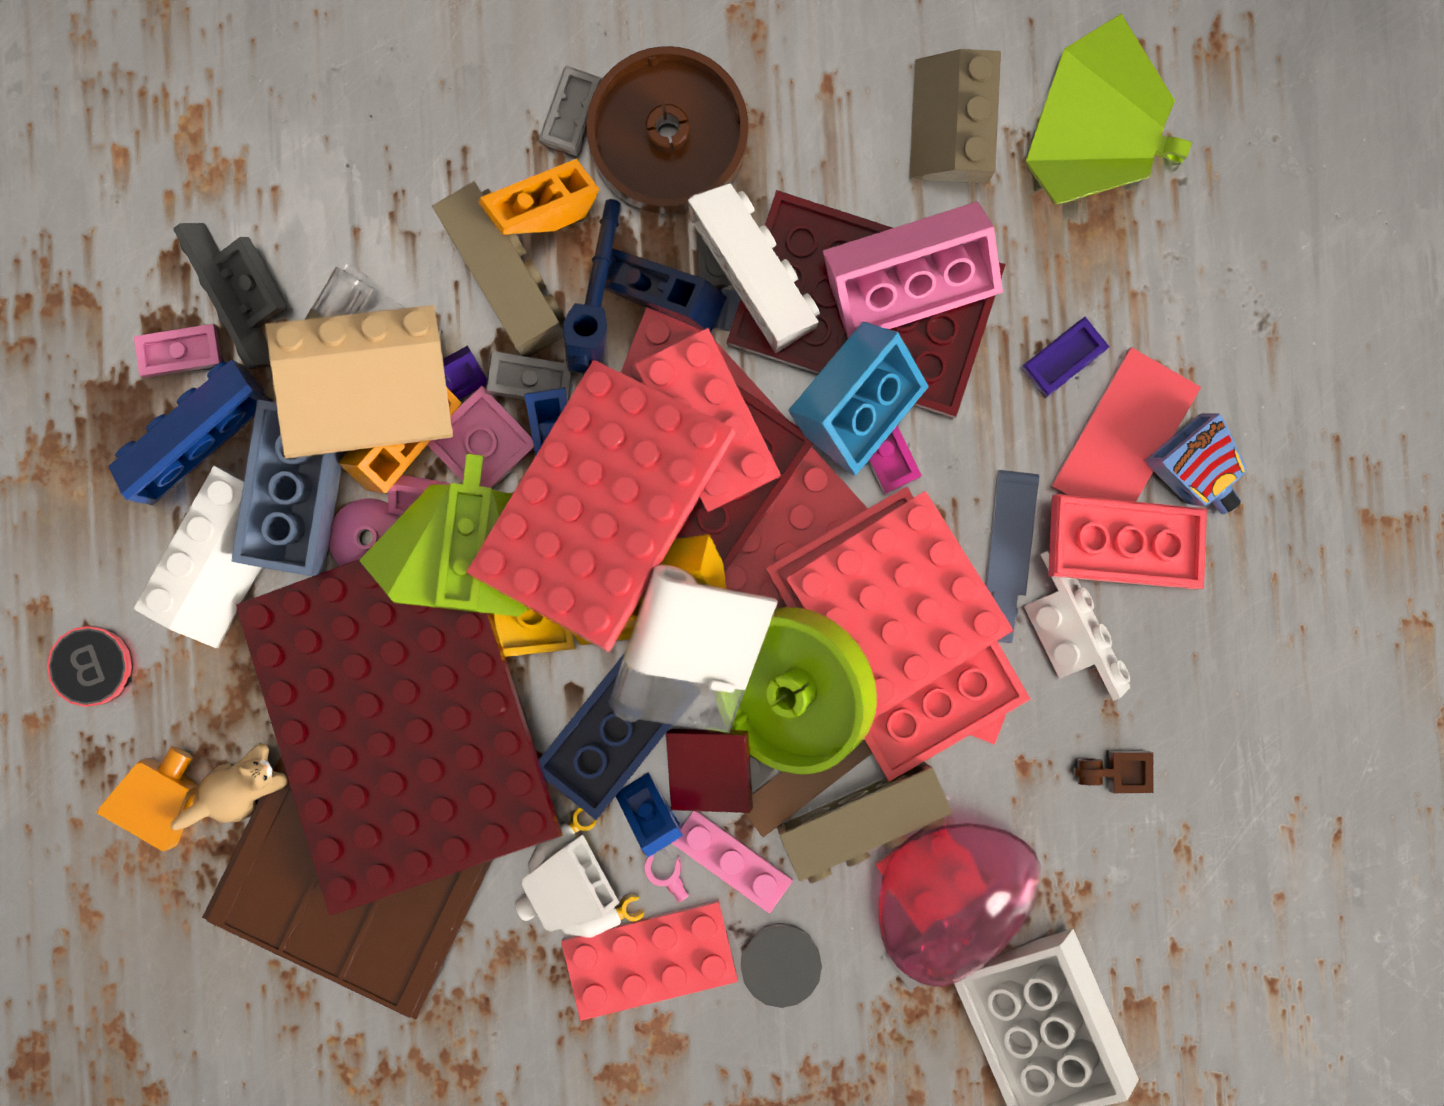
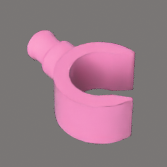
M654 854L647 857L644 870L648 880L654 885L666 886L668 891L673 893L678 903L686 899L689 894L683 888L684 884L679 878L681 872L680 857H677L675 870L668 877H659L654 874L651 868Z

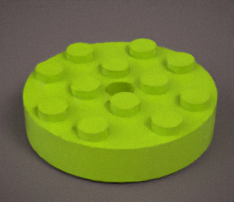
M783 607L774 610L746 689L734 688L733 693L714 690L716 704L727 729L749 732L750 755L773 769L792 774L822 772L843 760L866 737L872 726L877 705V691L873 672L857 642L833 620L817 612L796 607ZM805 686V687H804L803 689H801L797 694L794 693V691H796V690L800 689L801 687Z

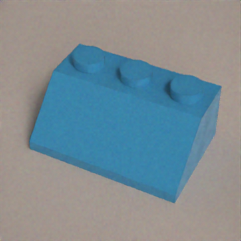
M863 321L788 411L807 439L846 471L856 476L929 386L898 332Z

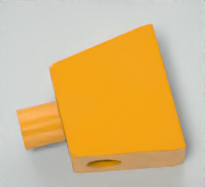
M171 746L161 763L152 758L140 760L99 807L96 813L163 852L176 847L183 829L172 830L170 824L180 813L193 805L199 787L196 783L183 776L193 757L186 751Z

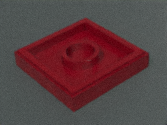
M669 729L666 732L671 810L751 812L753 800L748 731Z

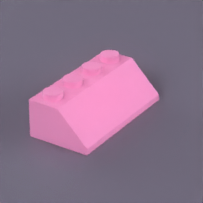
M978 201L823 250L829 283L847 338L853 334L863 321L891 329L1003 293L994 226Z

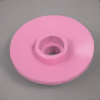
M372 498L359 499L344 506L333 519L329 543L331 554L336 563L342 566L361 559L398 520L400 515L388 514V503ZM364 530H369L373 536L371 543L368 545L361 544L359 536Z

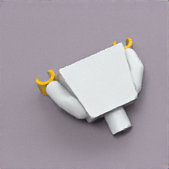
M578 808L574 812L573 821L569 824L563 822L560 825L563 836L537 844L528 862L530 874L521 880V886L526 895L515 901V908L519 917L524 921H529L538 916L544 929L551 932L561 929L565 934L591 938L620 925V920L623 918L629 921L640 920L644 915V910L640 909L635 913L626 912L628 903L638 900L639 896L632 893L627 894L621 899L619 904L584 836L581 835L576 838L575 834L578 831H589L597 822V820H594L589 826H581L577 821V816L584 810Z

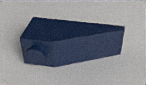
M612 248L611 265L608 268L605 290L645 308L648 307L699 330L703 331L709 328L710 332L712 331L727 297L706 279Z

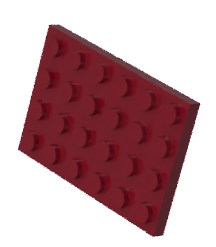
M776 190L765 226L776 242V246L772 249L780 262L787 259L798 277L794 284L803 296L808 293L814 300L820 311V314L816 316L818 325L816 329L775 354L740 299L726 344L819 374L848 340L829 283L823 250L880 233L893 227ZM999 262L1000 275L1002 278V274L1006 264ZM996 295L890 329L899 333L929 386L914 404L915 406L948 417H957Z

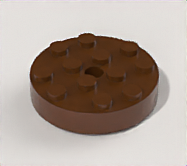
M660 46L636 52L617 63L603 77L590 101L587 114V138L593 162L607 186L627 203L654 213L676 214L689 211L688 199L697 194L732 183L742 166L748 141V116L742 94L731 76L718 63L699 52L674 46ZM671 123L678 128V132L671 136V143H669L668 137L661 136L657 132L658 128L663 124Z

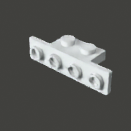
M1048 549L1041 554V557L1049 571ZM1052 577L1058 590L1028 603L1024 608L1059 679L1095 665L1112 700L1121 698L1130 689V675L1125 664L1117 660L1111 648L1112 639L1109 631L1103 624H1099L1093 612L1094 603L1087 589L1081 588L1077 579Z

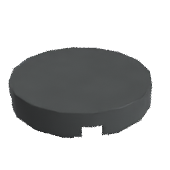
M784 924L764 927L754 934L743 951L741 961L744 984L753 997L766 1005L779 1008L798 1005L811 996L820 981L822 970L819 950L811 937L802 930L800 931L795 927Z

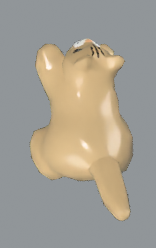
M259 743L235 765L232 766L230 763L218 765L208 773L199 784L198 801L180 813L171 822L170 827L172 830H180L191 826L205 817H210L218 823L240 822L253 814L256 807L255 800L283 789L288 784V777L284 773L272 770L267 759L269 748L266 744Z

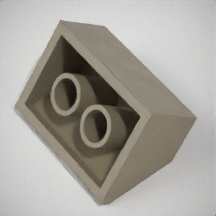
M958 49L915 60L909 179L989 183L996 169L1001 51Z

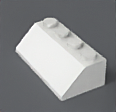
M730 183L688 199L690 220L775 354L816 329L818 325L816 316L820 314L817 305L808 293L802 296L794 282L798 280V277L787 259L780 262L772 249L776 246V242L765 225L758 227L750 215L755 210L744 191L736 193Z
M213 466L133 608L170 630L215 648H219L238 614L236 604L246 600L263 569L262 567L231 562L244 486V479L227 469Z

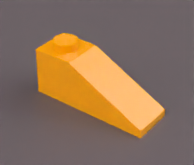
M574 159L482 196L478 203L501 234L556 231L584 219L600 189L580 162Z
M447 388L451 417L462 402ZM431 440L350 450L338 464L365 490L386 494Z

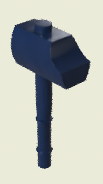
M607 199L605 201L603 216L599 221L601 225L595 255L592 258L593 265L585 304L575 303L564 321L565 358L568 371L585 373L593 360L604 365L608 362L607 319L601 304L608 268L611 265L610 257L615 232L619 226L618 217L621 203L615 199Z

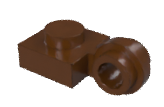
M1109 751V767H1103L1102 759H1078V766L1074 767V776L1078 777L1079 785L1090 786L1103 785V777H1109V792L1114 794L1153 793V752Z

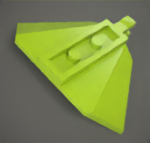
M1122 13L1064 48L1048 91L1025 163L1031 174L1055 205L1147 179L1150 177L1155 155L1181 164L1183 159L1188 157L1192 145L1191 141L1177 137L1162 136L1175 99Z
M466 454L463 484L430 485L359 560L394 603L516 617L530 609L466 573L512 494L492 490L490 487L480 486L483 468L482 455Z

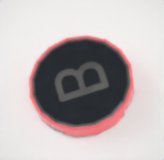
M86 626L74 628L59 637L50 650L47 670L49 681L59 696L71 704L88 707L106 704L119 696L125 688L124 685L127 683V678L130 677L132 663L130 651L122 638L107 629Z

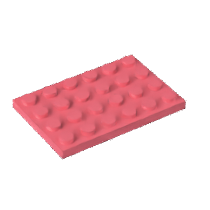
M593 360L466 573L609 652L648 586L654 568L662 562L734 438L735 430L733 427Z
M909 488L901 489L766 567L768 575L786 606L803 608L785 578L914 498ZM995 642L875 718L864 741L887 781L890 782L1031 699L999 643Z

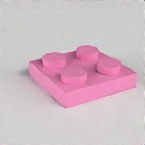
M481 386L450 417L453 437L431 440L427 445L462 482L464 479L466 454L482 455L483 468L480 486L493 489L534 450L532 437L491 394H485L486 389Z

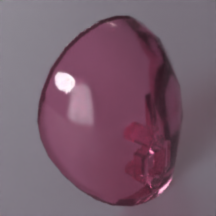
M961 823L942 825L911 838L890 859L881 882L878 920L881 938L889 957L907 976L921 984L933 987H946L960 982L983 968L999 955L1017 934L1036 905L1041 864L1036 852L1024 840L1012 833L981 824Z

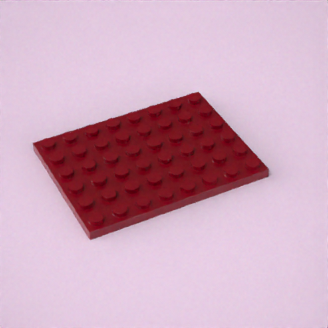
M360 559L236 604L329 916L563 836L492 614L394 603L361 564Z

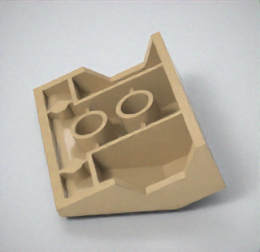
M434 305L265 324L285 459L453 437Z

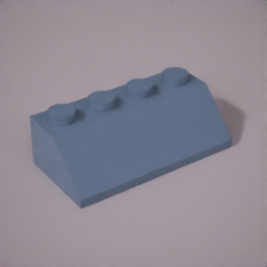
M257 400L231 562L316 576L325 572L342 470L338 463L344 457L345 451L285 459L277 404L275 402Z

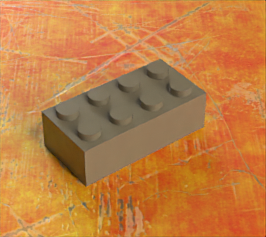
M473 181L432 205L516 349L522 356L531 357L564 337L561 325L564 324L565 317L552 294L546 297L542 295L541 290L547 287L532 260L528 259L525 262L521 260L520 257L526 254V251L517 235L501 234L478 203L480 197L491 193L489 188L481 192L476 182Z
M922 762L890 782L885 777L783 822L777 827V830L799 882L808 879L809 883H814L832 874L830 868L846 862L847 866H853L865 861L870 857L868 851L884 845L887 850L908 841L906 834L922 828L923 833L945 825L946 821L944 818L953 814L933 767L926 762Z

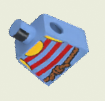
M1200 413L1144 460L1189 505L1206 506L1212 502L1220 514H1226L1234 510L1241 503V499L1231 485L1246 473V465L1220 413Z

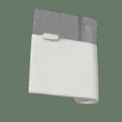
M667 565L656 566L647 587L609 700V705L614 710L615 715L629 722H635L640 719L729 733L777 604L775 598L699 585L690 574L681 569Z

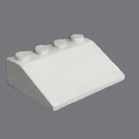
M1074 929L1034 940L959 972L952 977L1007 1106H1107L1129 1099L1139 1079Z

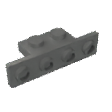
M179 223L173 230L180 241V247L188 256L199 277L200 285L207 292L217 311L220 322L225 326L235 344L238 356L244 361L248 369L271 366L268 342L260 327L287 306L250 237H239L219 252L204 223Z

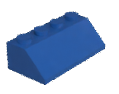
M231 359L228 363L223 361L214 366L208 372L207 377L209 379L198 389L191 388L183 393L176 401L178 406L167 416L162 414L153 419L147 425V433L137 442H128L116 452L115 456L117 459L108 467L120 493L127 501L154 505L255 417L257 400L274 401L262 392V386L242 364Z

